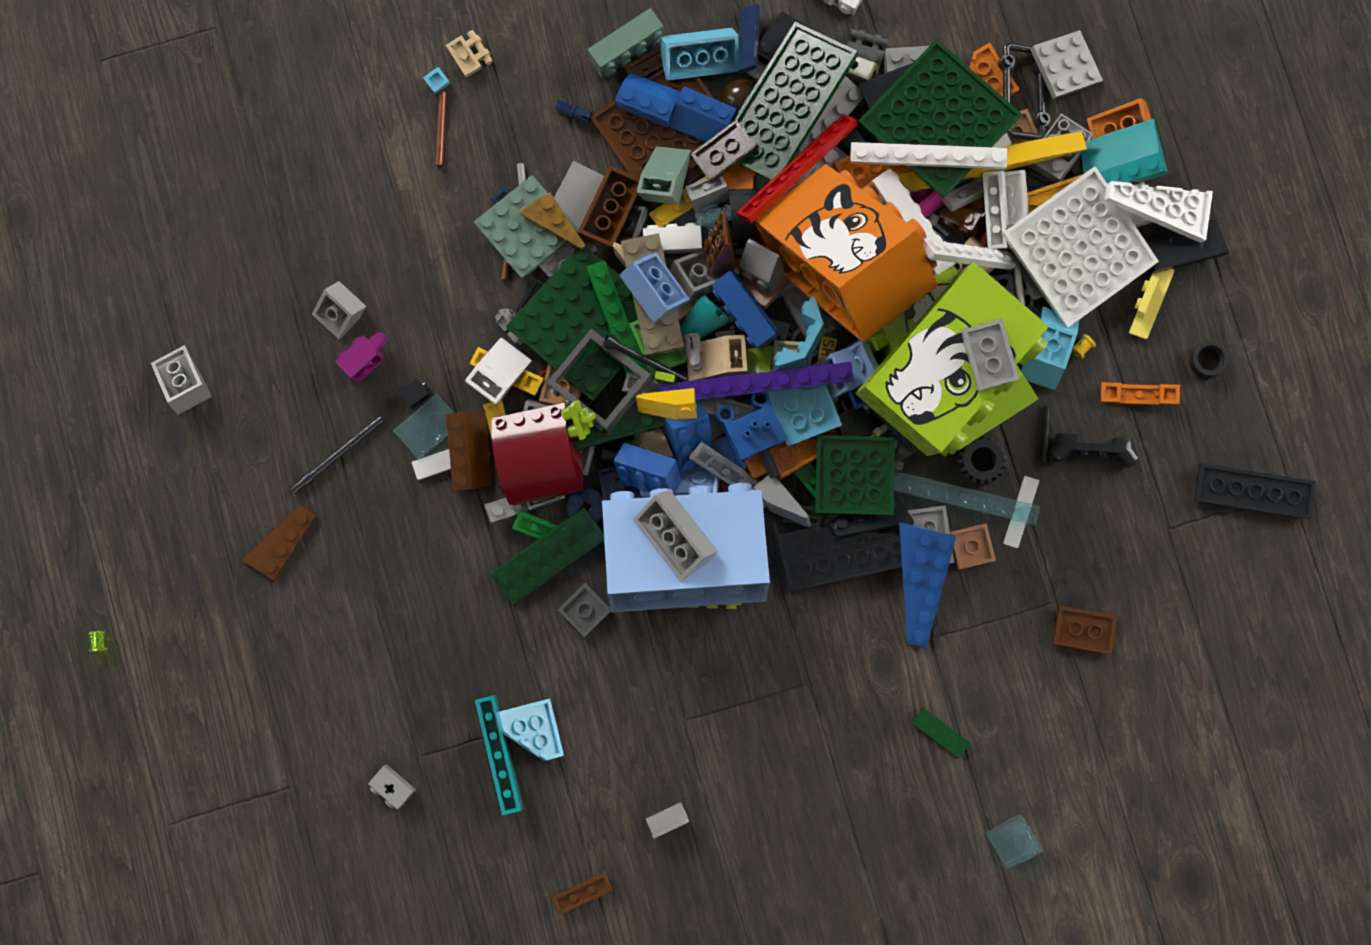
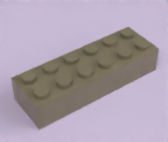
M659 233L621 241L626 268L632 262L655 252L666 265ZM633 295L646 356L653 357L684 350L676 310L665 318L653 323Z

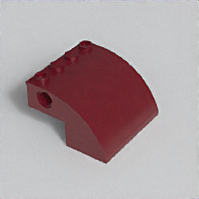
M565 403L491 418L492 444L496 469L501 487L510 506L583 491L582 457L574 447V437L570 438L567 429L570 425H573V420H564L561 411L567 407Z

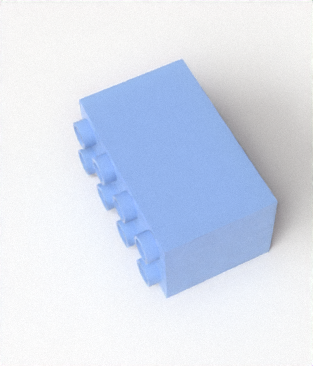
M736 483L728 487L729 492L713 493V488L710 486H696L689 489V495L675 496L718 551L706 565L684 581L678 578L634 521L635 516L655 494L667 490L673 493V490L666 488L650 491V498L635 499L634 493L620 491L612 493L610 500L602 501L607 591L611 612L765 602L767 600L770 580L761 490H752V485L749 483Z

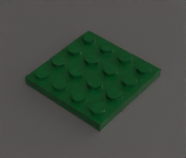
M817 435L815 513L894 515L895 437Z

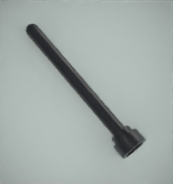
M608 333L602 344V347L605 349H616L660 372L675 375L676 380L680 382L688 381L687 376L620 343L615 335Z

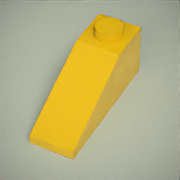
M694 388L636 394L638 412L674 420L697 418Z

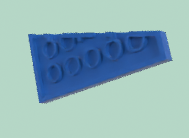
M899 522L907 643L926 648L956 536Z

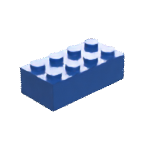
M729 271L712 284L714 288L712 292L718 300L724 301L726 304L724 309L730 316L732 315L737 319L735 324L741 331L747 333L748 337L746 339L752 347L755 346L756 348L763 349L781 336L778 329L737 273Z

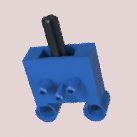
M767 392L753 394L750 399V405L756 411L734 421V410L728 405L721 406L716 413L715 420L722 426L739 464L759 455L769 477H777L780 472L769 450L784 444L787 437L769 403V394ZM755 397H762L764 399V403L758 404L755 401ZM726 412L730 418L724 420L720 417V413Z

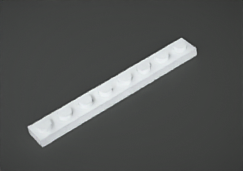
M851 142L850 163L1006 169L1007 148Z
M924 239L922 241L925 253L931 260L969 265L974 261L978 266L1012 270L1017 265L1013 261L1012 254L1006 250L1002 251Z

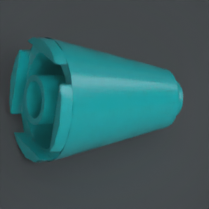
M703 293L680 326L682 338L687 334L696 333L702 339L726 325L730 320L717 304L710 301L711 298Z

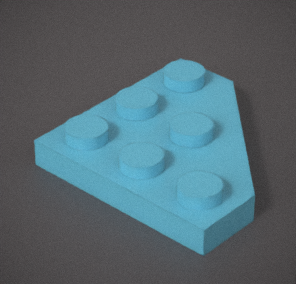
M550 699L496 712L500 732L543 761L564 756Z

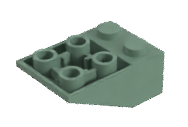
M656 146L641 173L637 194L644 201L679 205L692 151Z

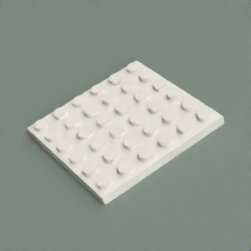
M1096 166L1002 232V235L1049 305L1067 328L1159 262L1126 211L1104 201L1107 183Z

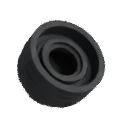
M750 189L729 190L734 240L753 238L760 235L755 222L751 224L742 220L736 213L758 193L757 191Z

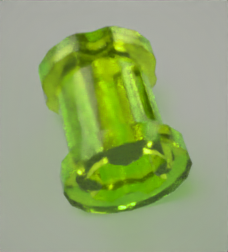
M105 631L87 633L90 636L91 648H89V652L107 650V647L104 645Z

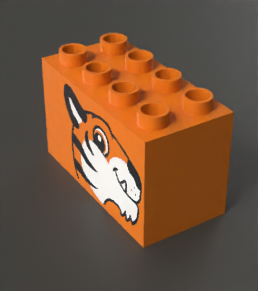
M827 164L823 165L776 200L771 207L754 221L766 248L780 255L786 278L809 298L814 297L818 306L863 343L938 286L932 271L937 267V261L928 258L922 245V241L927 238L923 227L915 219H911L908 222L904 221L900 211L893 203L888 202L882 205L876 193L869 186L866 185L860 189L853 176L847 170L838 173Z

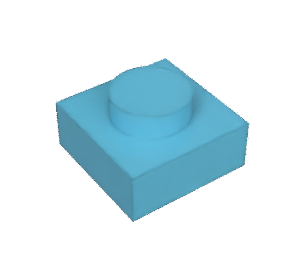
M439 67L423 77L434 94H437L450 84Z

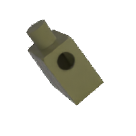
M857 57L846 77L859 88L858 83L879 76L878 64Z

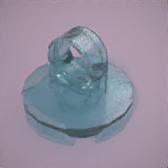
M718 204L701 208L699 210L700 214L695 213L697 224L707 227L709 233L710 229H713L716 218L719 217L722 211H725L727 219L730 221L732 219L730 205L724 204L725 208H719Z

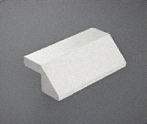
M1025 170L983 173L988 249H1012L1002 235V232L1029 214Z

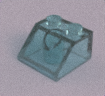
M1020 814L986 833L1006 868L1025 862L1044 851L1026 820Z

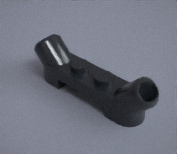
M1060 433L1056 434V444L1048 450L1049 456L1055 462H1061L1072 452H1078L1080 456H1090V453H1096L1097 457L1115 455L1124 467L1127 468L1139 460V455L1132 449L1133 439L1115 437L1111 439V444L1077 442V434Z

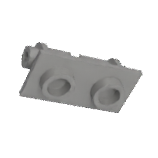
M505 308L499 310L500 313L495 316L496 323L504 331H507L506 325L516 314L511 309ZM509 332L507 334L515 344L518 343L519 346L523 344L513 333Z

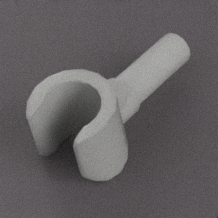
M935 214L929 215L928 220L932 224V228L938 229L947 237L949 233L937 223L939 217Z

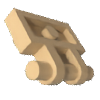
M473 30L467 33L470 38L469 40L465 41L461 35L446 44L447 49L466 78L482 69L479 61L484 60L486 65H490L493 62L489 50L484 48L480 36L476 35ZM475 46L479 53L474 55L470 48Z

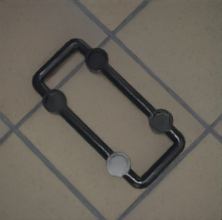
M1006 43L1002 49V57L998 60V67L1003 71V98L1010 104V69L1015 64V59L1010 55V50L1032 54L1030 50L1032 46ZM1037 63L1033 65L1032 71L1037 76L1038 114L1034 117L1033 124L1038 128V134L1015 131L1010 128L1007 131V135L1010 138L1033 141L1043 139L1046 135V126L1050 123V116L1048 113H1045V81Z

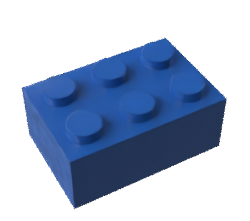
M697 404V418L674 420L664 417L669 447L674 459L677 461L679 473L700 466L692 461L689 455L701 442L713 449L709 416L701 404Z
M627 443L622 445L614 459L619 480L625 486H633L643 492L666 488L673 490L674 495L681 483L676 459Z

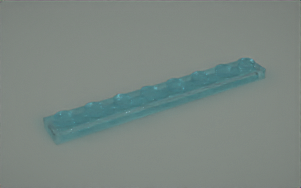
M894 471V491L1031 525H1036L1040 510L1038 505Z

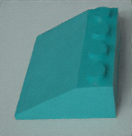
M1154 119L1091 139L1086 144L1087 150L1081 152L1083 172L1085 173L1096 166L1107 184L1115 181L1135 185L1168 174Z

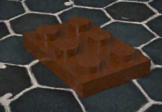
M1058 606L1052 644L1112 654L1118 616Z

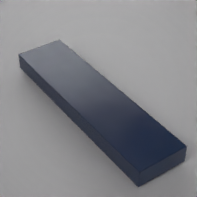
M757 3L741 9L738 71L741 74L757 69L760 6Z

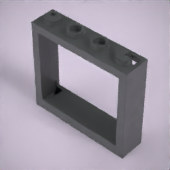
M590 329L547 383L551 387L549 390L557 397L559 395L564 397V402L568 406L578 400L561 387L559 382L592 342L640 378L606 420L602 419L580 401L582 409L587 408L589 413H595L596 418L593 419L595 422L593 425L600 431L606 430L610 433L636 401V394H642L653 378L651 374L624 353L616 349L607 350L602 347L604 338Z

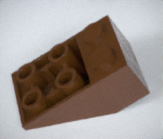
M722 211L719 217L716 218L713 229H710L708 239L704 241V250L707 251L705 265L708 267L709 275L723 276L729 271L734 272L736 268L733 232L725 211Z

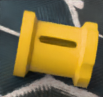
M1084 334L1073 345L1071 352L1079 359H1083L1084 354L1090 348H1094L1096 344L1088 335Z

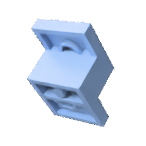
M867 340L864 343L858 341L849 348L834 352L814 365L852 362L854 382L826 385L832 400L843 393L860 388L879 366Z

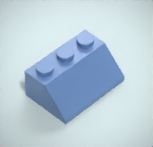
M656 252L632 262L620 274L625 285L630 289L653 323L665 318L690 300Z

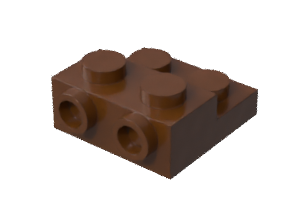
M984 197L952 212L945 206L939 216L942 224L950 229L952 227L958 229L963 235L968 236L970 234L975 237L986 218Z

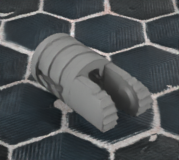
M696 333L687 334L682 338L685 356L689 359L691 369L698 372L702 367L701 355L703 354L700 336Z

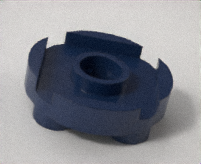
M583 488V491L570 495L567 502L568 514L571 516L581 509L584 502L592 505L588 513L597 524L603 517L602 501L604 499L598 491L592 488Z

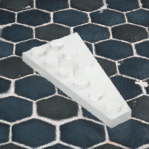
M1111 181L1107 184L1104 201L1202 243L1206 240L1213 191L1199 192V190L1194 189L1186 191L1182 188L1148 187L1145 184L1136 186L1131 183Z

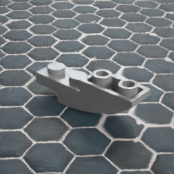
M562 495L512 506L509 505L506 498L484 506L491 524L506 518L515 517L518 515L519 510L527 513L562 500L565 497Z

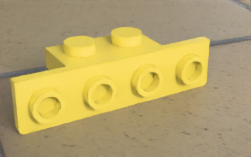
M1174 269L1158 273L1153 271L1150 281L1145 280L1141 290L1145 293L1143 298H1138L1135 309H1138L1129 334L1143 339L1148 338L1173 276Z

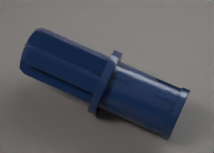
M558 100L555 106L557 111L569 115L571 119L576 118L587 124L590 123V116L593 115L592 112L579 108L577 104L572 105L562 100Z

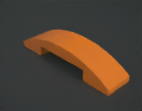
M1101 382V402L1132 405H1179L1180 385H1131Z

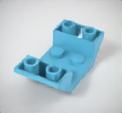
M811 297L809 302L805 301L801 309L802 324L809 327L806 332L805 342L801 341L796 351L798 354L785 347L782 352L778 351L774 358L775 371L806 367L823 335V321L814 297Z
M1042 307V313L1039 318L1049 327L1041 337L1048 344L1033 361L1028 360L1022 366L1021 372L1028 382L1055 391L1066 369L1078 333L1079 320L1067 328L1060 321L1054 310Z

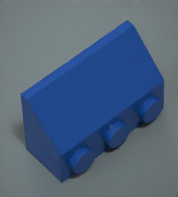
M630 72L619 89L615 104L616 108L668 128L681 92Z
M684 86L676 102L669 127L706 143L733 122L736 116V108Z

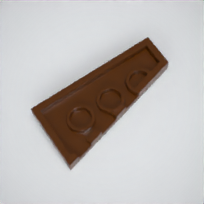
M299 505L248 553L242 561L276 581L317 515Z

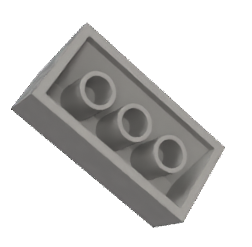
M670 490L655 494L634 518V521L681 581H684L706 565L718 552Z

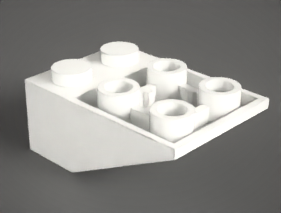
M500 338L476 365L465 382L497 406L532 360L503 338Z

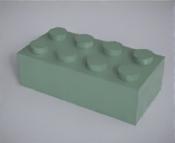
M649 8L588 48L590 62L602 80L606 77H612L616 70L621 67L624 68L636 57L644 56L651 47L659 46L660 36H664L662 23L653 10Z

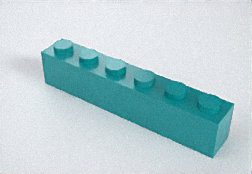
M497 695L477 699L475 704L501 814L503 816L522 811L524 808L507 737L500 732L496 712H500Z

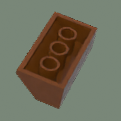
M609 165L578 230L581 240L594 246L613 248V244L616 242L637 198L640 178Z
M485 410L446 413L453 491L493 486Z

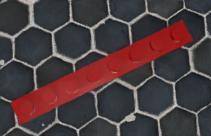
M844 114L841 115L736 212L738 217L751 224L757 220L763 212L784 195L804 174L824 158L831 149L851 133L858 125L856 119Z

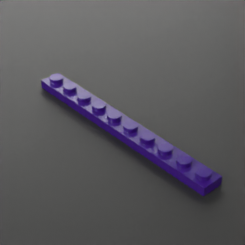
M852 362L662 384L657 385L658 392L694 388L696 401L848 383L854 382Z

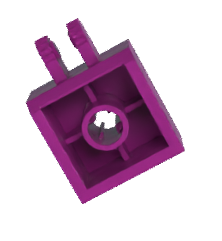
M377 332L369 340L364 335L358 337L352 342V346L347 351L343 350L337 356L338 359L335 362L353 381L359 384L383 362V355L380 350L386 345L388 340L380 332Z

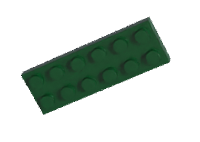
M582 507L491 572L490 576L510 603L514 605L604 541V533L585 507Z

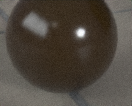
M749 79L731 81L723 89L720 102L736 108L737 115L756 83Z

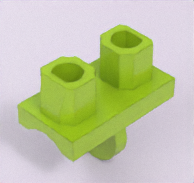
M579 400L574 401L570 406L561 411L564 420L572 419L574 422L573 425L567 428L570 438L579 437L580 440L585 439L586 435L591 432L589 428L593 427L592 420L596 418L595 413H589L587 408L582 409Z

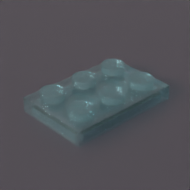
M436 393L393 431L419 460L447 436L445 414L454 412Z

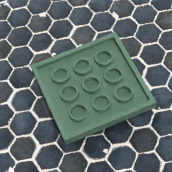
M533 175L474 221L476 227L521 279H524L568 243L565 239L555 236L547 231L546 228L540 227L532 220L520 215V210L548 194ZM564 212V214L566 215V217H567L568 220L570 221L571 225L573 226V228L575 229V231H576L577 234H578L579 228L574 224V222H573V221L567 216V214Z

